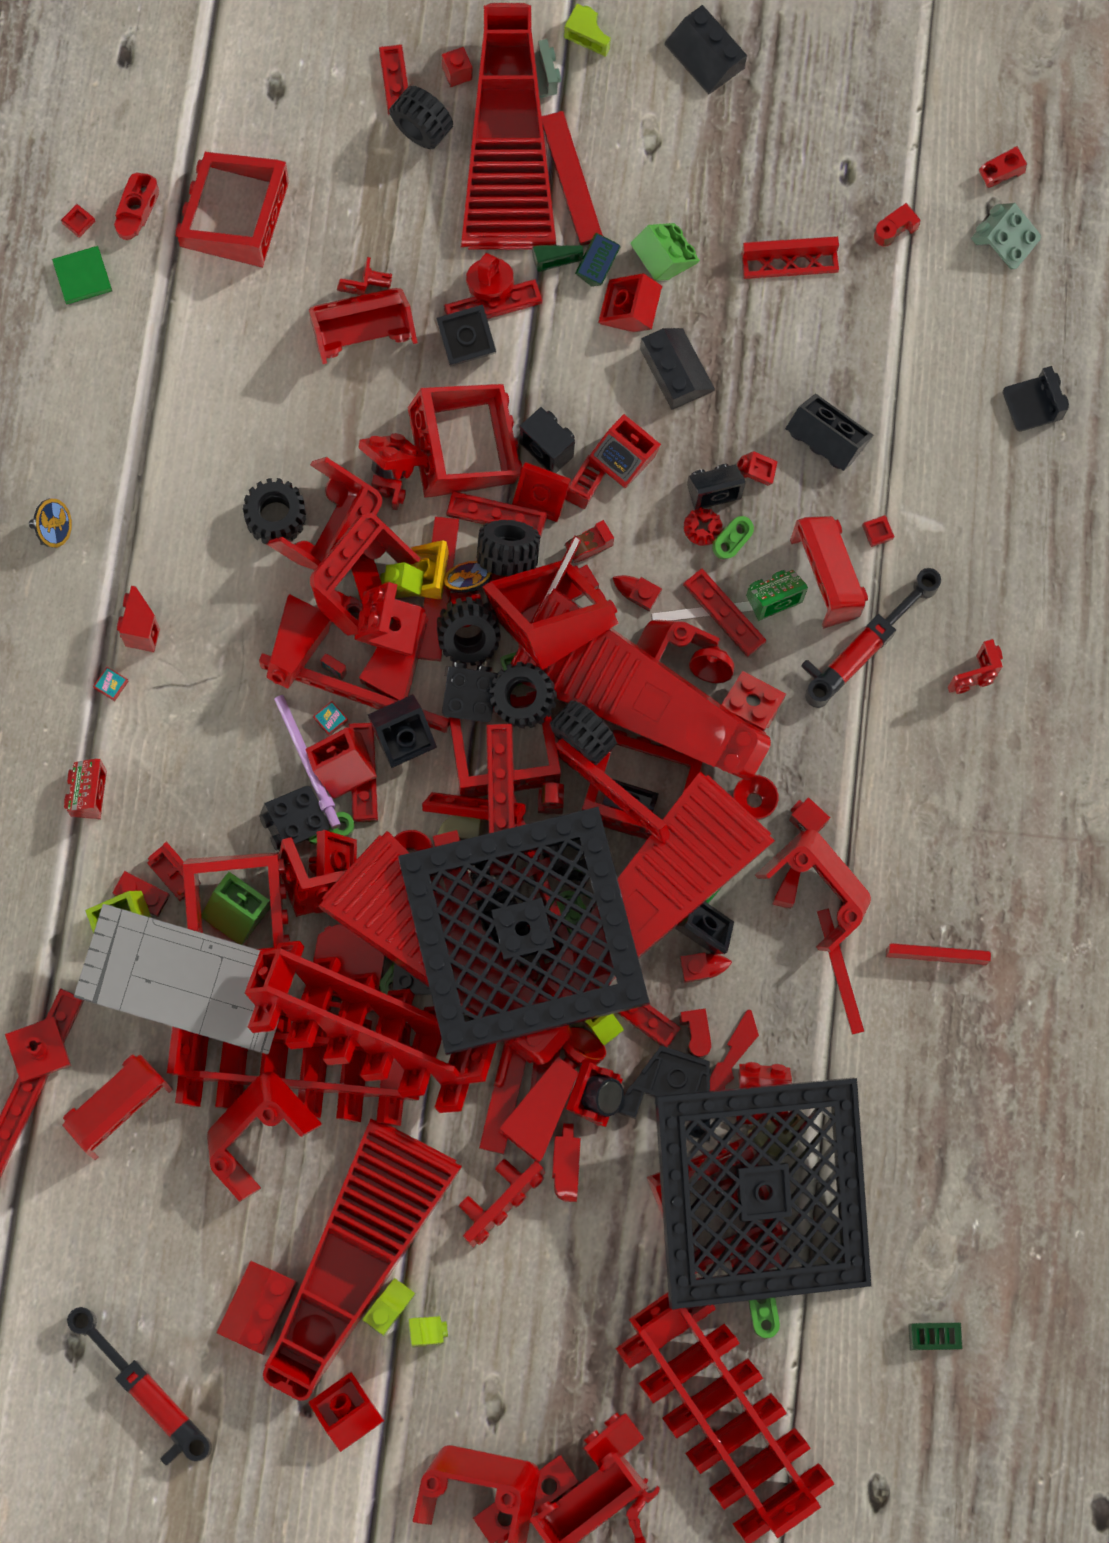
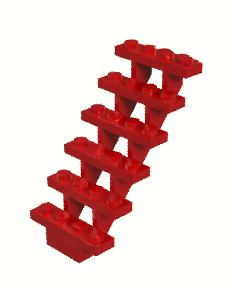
M300 940L278 943L277 948L274 950L260 951L245 990V995L255 1005L248 1024V1028L252 1033L274 1031L283 1010L293 1022L285 1042L290 1049L312 1047L320 1026L330 1037L323 1057L327 1065L348 1064L351 1061L356 1043L367 1053L360 1074L364 1081L387 1080L395 1058L404 1069L397 1092L402 1097L424 1096L432 1074L441 1085L434 1107L439 1113L461 1112L469 1084L486 1081L497 1043L451 1054L448 1063L436 1059L442 1037L434 1006H428L421 1010L412 1006L414 993L410 989L393 990L384 994L375 990L378 978L374 973L352 975L350 979L338 974L341 962L337 957L315 959L314 963L301 957L305 946ZM295 973L306 985L301 1000L288 994ZM332 989L343 1001L338 1016L325 1010ZM369 1005L379 1016L375 1032L362 1026ZM406 1021L416 1032L412 1047L399 1043Z
M283 1010L281 1011L269 1054L262 1053L260 1075L266 1072H273L290 1089H299L298 1098L317 1119H321L324 1093H339L336 1119L361 1122L364 1097H379L376 1122L390 1126H401L404 1101L419 1100L420 1096L402 1097L397 1092L404 1072L400 1064L394 1058L387 1080H381L380 1088L365 1086L364 1079L360 1076L367 1053L356 1043L350 1063L342 1064L340 1084L325 1083L327 1064L323 1057L330 1037L320 1026L313 1046L303 1048L300 1080L285 1079L288 1046L285 1042L292 1020ZM364 1019L362 1026L371 1030L372 1020ZM405 1023L399 1043L412 1047L410 1046L411 1026ZM172 1026L167 1073L178 1076L175 1103L190 1107H201L203 1083L218 1081L215 1107L227 1110L243 1093L244 1085H251L258 1077L245 1075L248 1048L223 1041L219 1072L205 1071L209 1037Z
M667 1292L629 1319L637 1334L615 1349L630 1369L649 1355H653L660 1368L639 1382V1385L653 1404L664 1398L674 1389L677 1391L683 1403L662 1417V1420L676 1439L699 1424L706 1439L685 1454L699 1474H702L717 1462L723 1460L730 1474L711 1486L709 1490L723 1510L743 1496H747L754 1509L733 1523L735 1530L744 1542L753 1543L770 1530L778 1539L821 1508L816 1497L833 1486L834 1482L819 1463L801 1476L798 1475L791 1462L811 1449L807 1441L796 1428L786 1433L777 1441L773 1438L767 1427L787 1414L784 1407L772 1393L752 1406L743 1392L763 1379L759 1370L747 1358L728 1371L720 1359L721 1356L740 1344L736 1336L725 1323L706 1337L697 1325V1322L716 1310L715 1306L706 1305L671 1309L669 1308ZM690 1328L697 1343L667 1363L658 1349ZM713 1363L721 1377L690 1398L682 1384ZM737 1398L744 1412L716 1432H713L705 1419ZM761 1433L768 1447L737 1468L729 1454ZM784 1468L792 1482L761 1503L753 1489Z

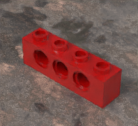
M561 1455L539 1469V1481L532 1515L545 1502L549 1501L553 1504V1500L558 1496L562 1495L564 1497L579 1482ZM547 1478H552L557 1484V1488L552 1494H545L541 1488L542 1482ZM495 1502L474 1516L473 1519L489 1543H504L508 1540L511 1524L503 1526L498 1522L497 1517L500 1510Z

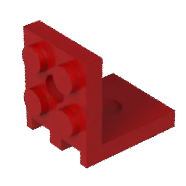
M391 582L365 591L363 593L364 607L360 611L358 618L359 632L355 635L354 640L406 656L412 655L421 607L395 599L398 585ZM391 618L397 623L396 631L389 629Z
M292 837L282 839L279 859L284 858L285 874H280L282 883L286 884V893L296 917L324 912L318 907L323 901L321 898L347 870L308 878Z

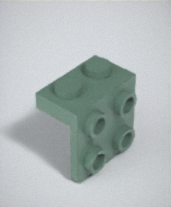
M547 39L539 40L538 52H535L534 55L539 98L557 95L561 75L559 68H554L553 62L556 61L554 48H549Z
M1016 203L997 204L991 209L989 217L977 226L971 240L976 245L990 244L1010 269H1017L1041 240V234Z

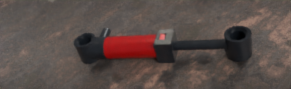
M933 568L921 570L914 581V590L885 619L878 613L823 672L816 668L809 660H805L802 663L801 667L814 678L810 682L805 694L809 705L815 708L825 706L842 686L880 648L882 649L893 638L896 629L892 625L920 597L926 599L935 595L941 584V576L938 571ZM922 580H930L933 586H924ZM819 688L824 691L825 696L817 697L814 695L813 690Z
M83 1307L73 1309L67 1318L70 1330L84 1336L88 1335L121 1371L115 1378L116 1381L126 1392L131 1394L175 1443L160 1458L161 1462L168 1466L181 1452L191 1461H203L208 1458L212 1451V1444L209 1438L198 1429L137 1360L128 1364L95 1328L97 1326V1318L94 1312ZM80 1314H86L89 1320L88 1324L80 1329L76 1325V1318ZM195 1440H200L204 1444V1451L199 1456L191 1452V1444Z

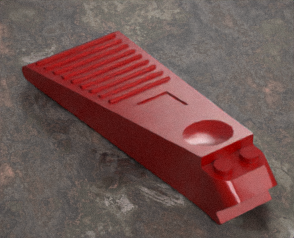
M490 3L484 5V33L461 247H468V250L532 249L533 246L557 245L532 38L531 5L526 3Z
M553 588L551 594H547L532 623L582 607ZM612 628L543 669L555 685L554 690L557 692V699L569 703L571 700L582 703L596 715L713 767H718L744 780H750L754 777L770 748L771 740L765 731L738 717ZM521 646L511 662L513 666L516 665V662H523L524 664L528 662L536 667L538 666ZM523 682V683H522V684H525V685H527V686H529V687H532V688L536 689V687H535V685H534L533 683H530V682Z
M701 771L663 819L667 824L670 837L663 843L651 834L617 878L638 959L775 842L770 836L771 833L709 775L705 776ZM596 906L591 914L600 918L598 907ZM587 918L581 929L592 935L598 924ZM602 927L596 938L607 943ZM577 933L571 944L583 950L588 939ZM593 942L587 953L599 959L604 948ZM567 949L562 960L573 966L579 955ZM608 952L603 963L613 968L610 953ZM583 958L577 969L589 975L595 964ZM558 964L552 975L564 981L570 970ZM599 967L593 978L605 984L611 973ZM574 973L568 985L580 990L585 979ZM541 976L536 982L537 986L540 985L544 976ZM548 980L542 991L554 997L560 986ZM589 983L584 992L599 989V987ZM564 989L559 998L574 994Z
M386 831L371 843L321 898L323 901L318 907L429 987L398 856L408 854L409 852L391 833ZM430 876L431 883L434 880L432 876ZM438 883L436 887L445 891V889ZM434 892L438 908L444 897ZM448 901L442 911L453 917L460 906ZM464 910L458 920L469 926L473 919ZM439 916L444 932L450 921ZM478 924L475 925L474 930L485 935L486 932ZM454 925L448 936L460 941L465 930ZM470 934L464 945L475 951L481 940ZM446 941L450 957L456 946ZM486 943L479 954L491 960L497 949ZM460 949L454 960L465 966L472 955ZM501 952L495 963L507 969L511 960L504 962ZM476 958L470 970L481 975L487 964ZM515 964L511 971L520 978L525 974L517 964ZM451 965L456 981L462 971ZM491 968L486 979L497 985L503 973ZM466 974L460 985L471 991L478 980ZM507 977L501 988L513 994L519 983ZM530 978L527 979V982L538 988ZM482 983L476 994L487 1000L494 989ZM523 986L517 997L529 1003L535 992ZM457 989L462 1006L468 995ZM498 992L492 1004L503 1010L509 998ZM539 995L534 1004L549 1000ZM472 999L466 1010L477 1016L484 1005ZM513 1002L508 1011L522 1008L523 1006ZM488 1008L483 1017L498 1013ZM569 1025L504 1042L528 1063L531 1064L533 1062L542 1065L551 1060L571 1036L572 1030Z
M372 1118L370 1119L279 1340L265 1364L263 1379L268 1385L299 1401H305L311 1396L323 1374L331 1365L461 1170L462 1166L456 1163L457 1160L388 1124L377 1123Z

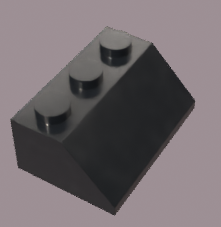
M701 5L687 15L665 41V46L708 95L745 69L747 54L704 5Z
M662 328L641 338L640 351L671 410L715 391L683 328Z
M816 393L798 407L785 428L794 439L804 442L810 447L812 452L822 455L829 460L833 467L843 471L855 461L874 436Z

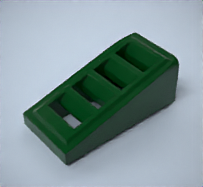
M542 245L532 247V256L537 272L579 262L582 260L584 253L582 245Z
M961 1323L908 1324L910 1351L963 1349ZM949 1328H954L955 1344H950ZM919 1329L924 1331V1344H920ZM929 1329H933L934 1344H930ZM939 1329L944 1331V1344H940Z

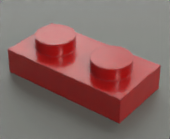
M126 871L123 872L112 892L113 895L118 896L127 891H142L150 914L159 917L170 897L169 893Z

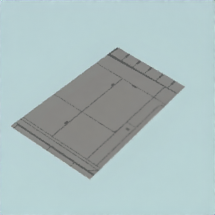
M106 904L102 905L76 987L75 998L265 1054H269L276 1031L275 1028L274 1031L252 1033L248 1028L255 1005L245 995V990L260 950Z

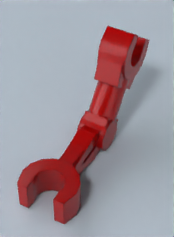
M647 1478L643 1479L647 1484L649 1480ZM656 1486L652 1493L644 1491L639 1495L626 1513L629 1526L633 1531L635 1543H646L641 1531L638 1515L645 1504H648L658 1495L660 1490L658 1486Z

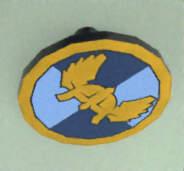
M49 498L38 505L34 519L29 521V527L35 530L36 536L40 540V545L57 548L64 545L69 539L72 530V519L68 508L59 499Z
M468 561L451 568L445 574L444 583L446 588L452 592L477 591V589L483 587L491 580L492 573L481 568L477 561Z

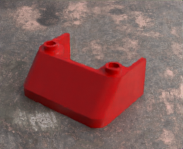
M392 288L319 304L309 309L322 364H327L326 358L337 357L339 352L343 350L342 346L389 336L390 339L395 340L397 343L406 342L410 337L413 344L418 343L411 307L401 288Z
M328 457L314 460L310 464V466L330 478L325 487V494L331 502L337 505L316 545L308 541H299L293 544L284 537L269 540L267 543L268 546L296 564L312 570L319 566L360 515L366 513L377 515L382 505V496L378 490Z
M373 513L360 515L310 577V585L317 607L347 636L359 632V621L341 605V597L334 589L361 555L369 560H375L386 552L397 563L405 562L409 565L418 563L421 560L412 549Z
M832 516L804 517L796 520L790 542L791 545L802 542L827 607V613L822 623L823 629L859 618L864 610L865 601H868L866 589L860 587L841 537L842 527L839 520H835Z
M652 620L645 626L636 645L659 661L668 642L678 647L686 646L691 642L701 648H707L709 646L718 647L720 638L686 622Z
M804 830L764 865L755 876L757 879H770L786 863L797 872H805L813 867L844 904L837 912L839 925L816 946L819 951L832 952L861 924L871 903V896L868 890L817 831Z
M133 1054L128 1057L122 1064L123 1068L77 1110L73 1108L63 1117L65 1120L62 1125L83 1151L94 1160H97L99 1156L93 1150L160 1089L164 1087L168 1093L173 1090L142 1055L135 1056Z
M266 1072L258 1076L207 1132L210 1168L239 1202L259 1191L261 1187L227 1149L256 1118L264 1125L270 1127L279 1124L285 1119L300 1137L307 1135L322 1125L284 1081L273 1072Z
M452 1445L441 1448L421 1479L412 1522L432 1525L437 1498L445 1493L448 1480L453 1479L496 1488L495 1503L497 1508L503 1513L513 1515L507 1543H526L531 1522L529 1519L532 1517L539 1481L538 1467L530 1461Z
M612 1451L600 1460L602 1466L599 1470L553 1504L549 1501L545 1502L536 1510L538 1515L533 1516L529 1520L545 1543H578L649 1487L620 1452L614 1454Z

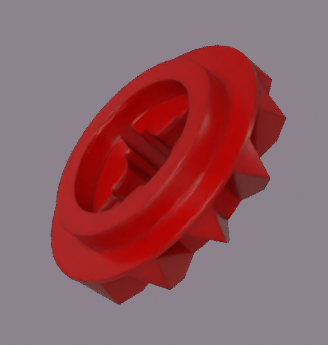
M702 507L692 510L684 521L686 537L692 543L700 546L713 544L723 528L720 516L713 512L712 509H704ZM698 519L703 523L710 521L707 527L708 532L704 529L697 530L699 527Z

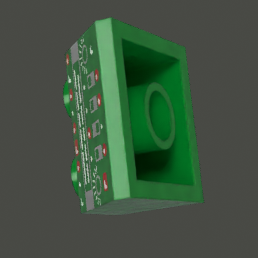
M781 570L773 574L769 580L763 581V579H760L750 584L746 596L758 621L803 603L808 586L794 570L788 572Z

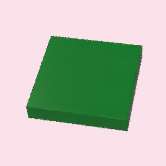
M98 246L52 259L66 305L112 292Z

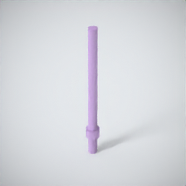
M277 696L274 700L317 794L319 807L325 813L331 828L336 829L341 826V823L334 810L336 806L333 799L328 796L323 784L312 770L305 750L307 747L284 696Z

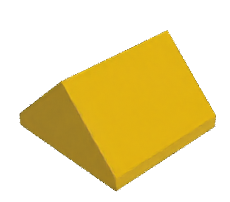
M441 540L411 547L421 558L418 563L411 564V566L424 572L421 595L418 597L442 599L449 555L447 542Z

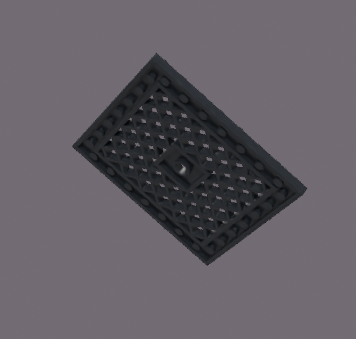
M599 807L398 856L446 1055L650 1005ZM580 840L581 845L575 843L574 841ZM562 844L558 852L548 848ZM568 845L579 851L573 861L562 856ZM537 850L532 859L523 854ZM543 851L554 857L548 868L537 862ZM583 854L585 857L587 869L578 865V862L580 861ZM512 856L507 865L499 861V859ZM517 858L529 863L523 874L512 868ZM558 860L570 866L564 877L552 871ZM487 863L482 871L474 867L475 865ZM492 864L503 869L498 880L487 875ZM533 866L544 872L538 883L527 877ZM462 869L457 877L448 873L450 871ZM574 869L585 875L579 886L568 880ZM467 870L478 875L473 886L462 881ZM508 873L519 878L513 889L502 883ZM437 875L431 883L430 876ZM549 875L560 881L554 892L543 886ZM443 876L453 881L448 892L436 887ZM483 879L494 884L488 895L477 890ZM589 879L591 880L594 894L584 889ZM524 882L535 887L529 898L518 892ZM458 885L469 891L463 902L452 896ZM564 885L576 890L570 901L559 895ZM499 888L510 894L504 904L493 899ZM539 891L551 897L545 907L542 898L535 899ZM434 892L444 897L438 908ZM580 893L591 899L586 910L574 904ZM474 894L485 900L479 910L467 905ZM514 897L523 901L522 903L510 905ZM555 900L566 905L561 916L549 910ZM448 901L460 906L453 917L442 911ZM489 903L498 908L491 910L493 919L483 914ZM596 903L600 918L590 913ZM464 909L475 915L469 926L458 920ZM571 909L582 915L577 925L565 920ZM439 916L450 921L444 932ZM547 916L557 921L551 932ZM586 918L598 924L592 935L581 929ZM479 919L491 924L485 935L474 930ZM525 923L531 928L529 934L526 936L518 935L515 930L519 924ZM561 924L573 930L567 941L555 935ZM454 925L465 930L460 941L448 936ZM495 927L500 944L489 938ZM602 927L607 943L596 938ZM577 933L588 939L583 950L571 944ZM470 934L481 940L475 951L464 945ZM553 940L563 945L558 956L548 952L555 949ZM446 941L456 946L450 957ZM593 942L604 948L599 959L587 953ZM486 943L497 949L491 960L479 954ZM460 949L472 955L465 966L454 960ZM567 949L579 955L573 966L562 960ZM501 952L504 962L511 960L507 969L495 963ZM608 952L610 953L613 968L603 963ZM537 954L532 963L522 958ZM542 955L554 961L548 972L536 966ZM476 958L487 964L481 975L470 970ZM583 958L595 964L589 975L577 969ZM517 961L528 967L522 978L511 972ZM558 964L570 970L564 981L552 975ZM451 965L462 971L456 981ZM599 967L611 973L605 984L593 978ZM491 968L503 973L497 985L486 979ZM533 970L544 976L538 988L527 982ZM574 973L585 979L580 990L568 985ZM466 974L478 980L471 991L460 985ZM507 977L519 983L513 994L501 988ZM616 977L617 984L610 986L611 982ZM548 980L560 986L554 997L542 991ZM482 983L494 989L487 1000L476 994ZM589 983L599 987V989L584 992ZM523 986L535 992L529 1003L517 997ZM457 989L468 995L462 1006ZM564 989L574 994L559 998ZM498 992L509 998L503 1010L492 1004ZM539 995L549 1000L534 1004ZM472 999L484 1005L477 1016L466 1010ZM513 1002L523 1006L522 1008L508 1011ZM488 1008L498 1013L483 1017ZM463 1014L472 1020L465 1022Z
M857 1078L655 1096L669 1308L680 1309L872 1286ZM825 1107H831V1113ZM804 1109H814L809 1117L801 1111ZM790 1111L784 1119L775 1113ZM821 1112L829 1118L822 1129L813 1122ZM765 1113L759 1122L751 1116L753 1114ZM796 1114L805 1121L797 1131L789 1125ZM740 1116L734 1125L725 1117ZM771 1117L780 1123L772 1134L764 1128ZM716 1118L709 1127L701 1121L703 1119ZM746 1119L755 1126L748 1136L739 1130ZM685 1121H690L685 1127ZM721 1122L730 1128L722 1139L714 1133V1130ZM696 1124L705 1131L698 1141H695L689 1135ZM809 1126L818 1133L810 1143L802 1137ZM831 1127L833 1129V1139L826 1134ZM784 1129L793 1135L786 1145L777 1139ZM760 1131L768 1137L761 1148L752 1142ZM735 1133L744 1140L736 1151L727 1144ZM710 1136L718 1142V1145L711 1153L702 1147ZM822 1138L831 1144L823 1155L815 1148ZM686 1139L693 1145L688 1153ZM798 1140L806 1146V1149L799 1157L790 1151ZM773 1143L781 1149V1152L774 1160L766 1154ZM748 1145L757 1152L749 1163L740 1156ZM723 1148L732 1154L724 1165L716 1159ZM698 1150L707 1157L699 1168L690 1161ZM811 1152L819 1158V1161L812 1169L804 1163ZM833 1153L835 1158V1165L828 1160ZM786 1155L795 1161L790 1169L788 1163H781ZM762 1157L770 1163L768 1165L755 1166ZM738 1160L745 1167L736 1168L735 1176L729 1169ZM713 1162L720 1168V1171L711 1180L704 1172ZM824 1164L833 1170L825 1181L817 1175ZM688 1166L695 1171V1173L690 1179L688 1174ZM800 1166L808 1173L801 1183L792 1177ZM725 1174L734 1181L726 1192L717 1185ZM700 1176L709 1183L701 1194L692 1188ZM813 1178L821 1184V1187L814 1195L805 1189ZM835 1179L837 1192L830 1186ZM790 1182L795 1187H797L796 1190L792 1193V1195L790 1190ZM767 1185L770 1189L769 1196L765 1199H760L758 1190L761 1186ZM713 1189L722 1195L714 1206L706 1200ZM736 1189L738 1202L731 1197ZM826 1190L834 1196L827 1207L819 1201ZM690 1192L697 1198L692 1205L690 1203ZM801 1193L810 1199L802 1210L794 1203ZM727 1200L736 1207L728 1218L719 1211ZM702 1203L710 1209V1212L703 1220L694 1214ZM815 1204L823 1210L816 1221L807 1215ZM837 1205L839 1218L832 1213ZM793 1208L798 1213V1215L793 1220V1222L789 1224L783 1217L792 1216ZM715 1215L724 1221L716 1233L707 1226ZM738 1215L740 1221H747L741 1230L733 1224ZM828 1216L836 1222L829 1233L821 1227ZM772 1218L766 1227L758 1221ZM692 1219L699 1224L694 1232H692ZM803 1219L812 1225L804 1236L796 1230ZM780 1221L787 1229L778 1239L771 1231ZM754 1224L762 1230L755 1241L746 1235ZM729 1227L737 1233L730 1244L721 1238ZM704 1229L713 1236L705 1247L696 1241ZM818 1230L825 1238L818 1247H815L809 1240ZM839 1231L840 1243L834 1239ZM792 1233L800 1239L793 1250L784 1244ZM767 1236L776 1242L768 1253L759 1247ZM742 1239L751 1245L743 1256L735 1250ZM717 1241L726 1248L718 1259L709 1252ZM830 1242L838 1248L831 1259L822 1253ZM693 1245L701 1251L695 1259ZM805 1245L814 1251L806 1262L798 1256ZM780 1248L789 1254L781 1265L773 1259ZM757 1250L764 1258L755 1268L748 1260ZM732 1253L739 1261L730 1271L723 1263ZM705 1256L714 1262L706 1274L697 1267ZM818 1257L826 1262L825 1264L813 1265ZM794 1259L802 1265L788 1268ZM769 1262L777 1268L772 1270H764V1268L768 1265ZM744 1265H746L751 1271H753L746 1273H738ZM719 1268L728 1274L713 1276ZM695 1271H696L699 1275H701L702 1278H696V1276H695Z

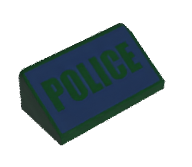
M595 233L575 274L591 287L601 286L621 246Z

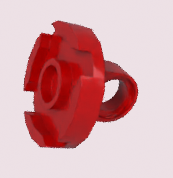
M485 253L480 260L469 267L466 273V282L470 293L474 297L484 301H491L490 298L499 296V299L511 292L514 286V274L507 262L489 253Z

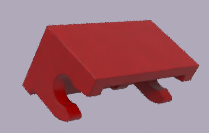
M166 841L148 857L149 861L147 864L174 896L181 901L185 898L184 861Z

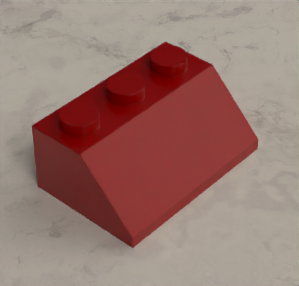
M250 1261L216 1333L264 1355L298 1282Z

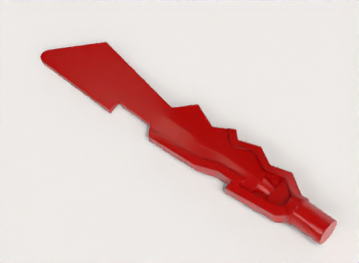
M751 1010L745 1012L727 1045L731 1049L724 1061L716 1064L710 1076V1091L725 1090V1086L734 1080L733 1066L759 1036Z

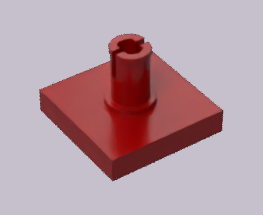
M525 462L521 470L512 505L547 512V519L558 522L571 479Z
M327 830L317 831V856H312L309 859L310 863L316 862L309 864L311 872L316 873V877L348 870L357 860V840Z
M54 1016L5 1034L22 1084L72 1066Z

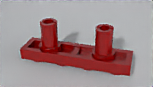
M503 1159L496 1166L495 1170L510 1184V1187L488 1210L485 1211L470 1196H467L460 1203L459 1208L474 1222L463 1235L464 1239L473 1248L476 1244H483L490 1235L489 1231L495 1225L500 1226L507 1219V1212L513 1206L516 1208L521 1205L526 1199L525 1194L531 1188L535 1189L542 1183L545 1171L536 1160L523 1173H520L506 1159Z

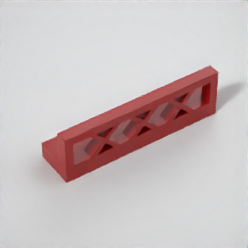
M836 236L745 242L741 251L744 279L838 273L837 251L839 248V238ZM832 255L833 266H823L818 262L821 256ZM804 257L811 263L806 268H800L794 263L796 259ZM774 259H781L787 265L783 269H775L770 264ZM757 260L763 265L759 271H749L748 261Z

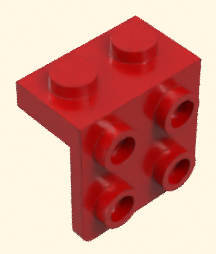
M993 639L984 641L976 654L980 668L954 676L947 687L949 693L956 691V694H962L969 691L972 686L979 685L980 687H985L994 683L993 680L996 679L1003 667L1001 662L1003 656L999 645L996 646Z
M756 1062L739 1064V1088L792 1083L790 1067L781 1064L764 1066ZM789 1111L775 1113L784 1119ZM765 1113L753 1114L751 1116L758 1121ZM771 1117L770 1119L779 1126L780 1123ZM746 1119V1121L743 1124L752 1123L748 1119Z

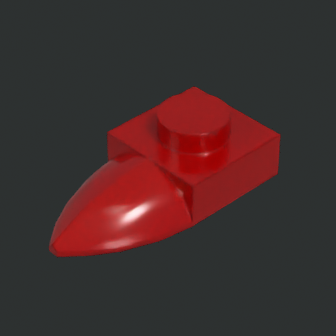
M626 575L613 577L617 590L625 598L649 612L662 592L661 587L642 577L640 579Z
M705 952L680 956L684 983L716 977L727 970L732 964V961L726 957L706 954Z

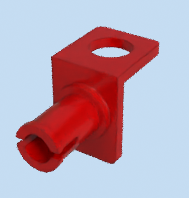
M367 257L364 264L362 282L341 278L337 285V291L364 295L369 285L390 289L392 273L371 270V257ZM345 285L354 286L356 288H348Z

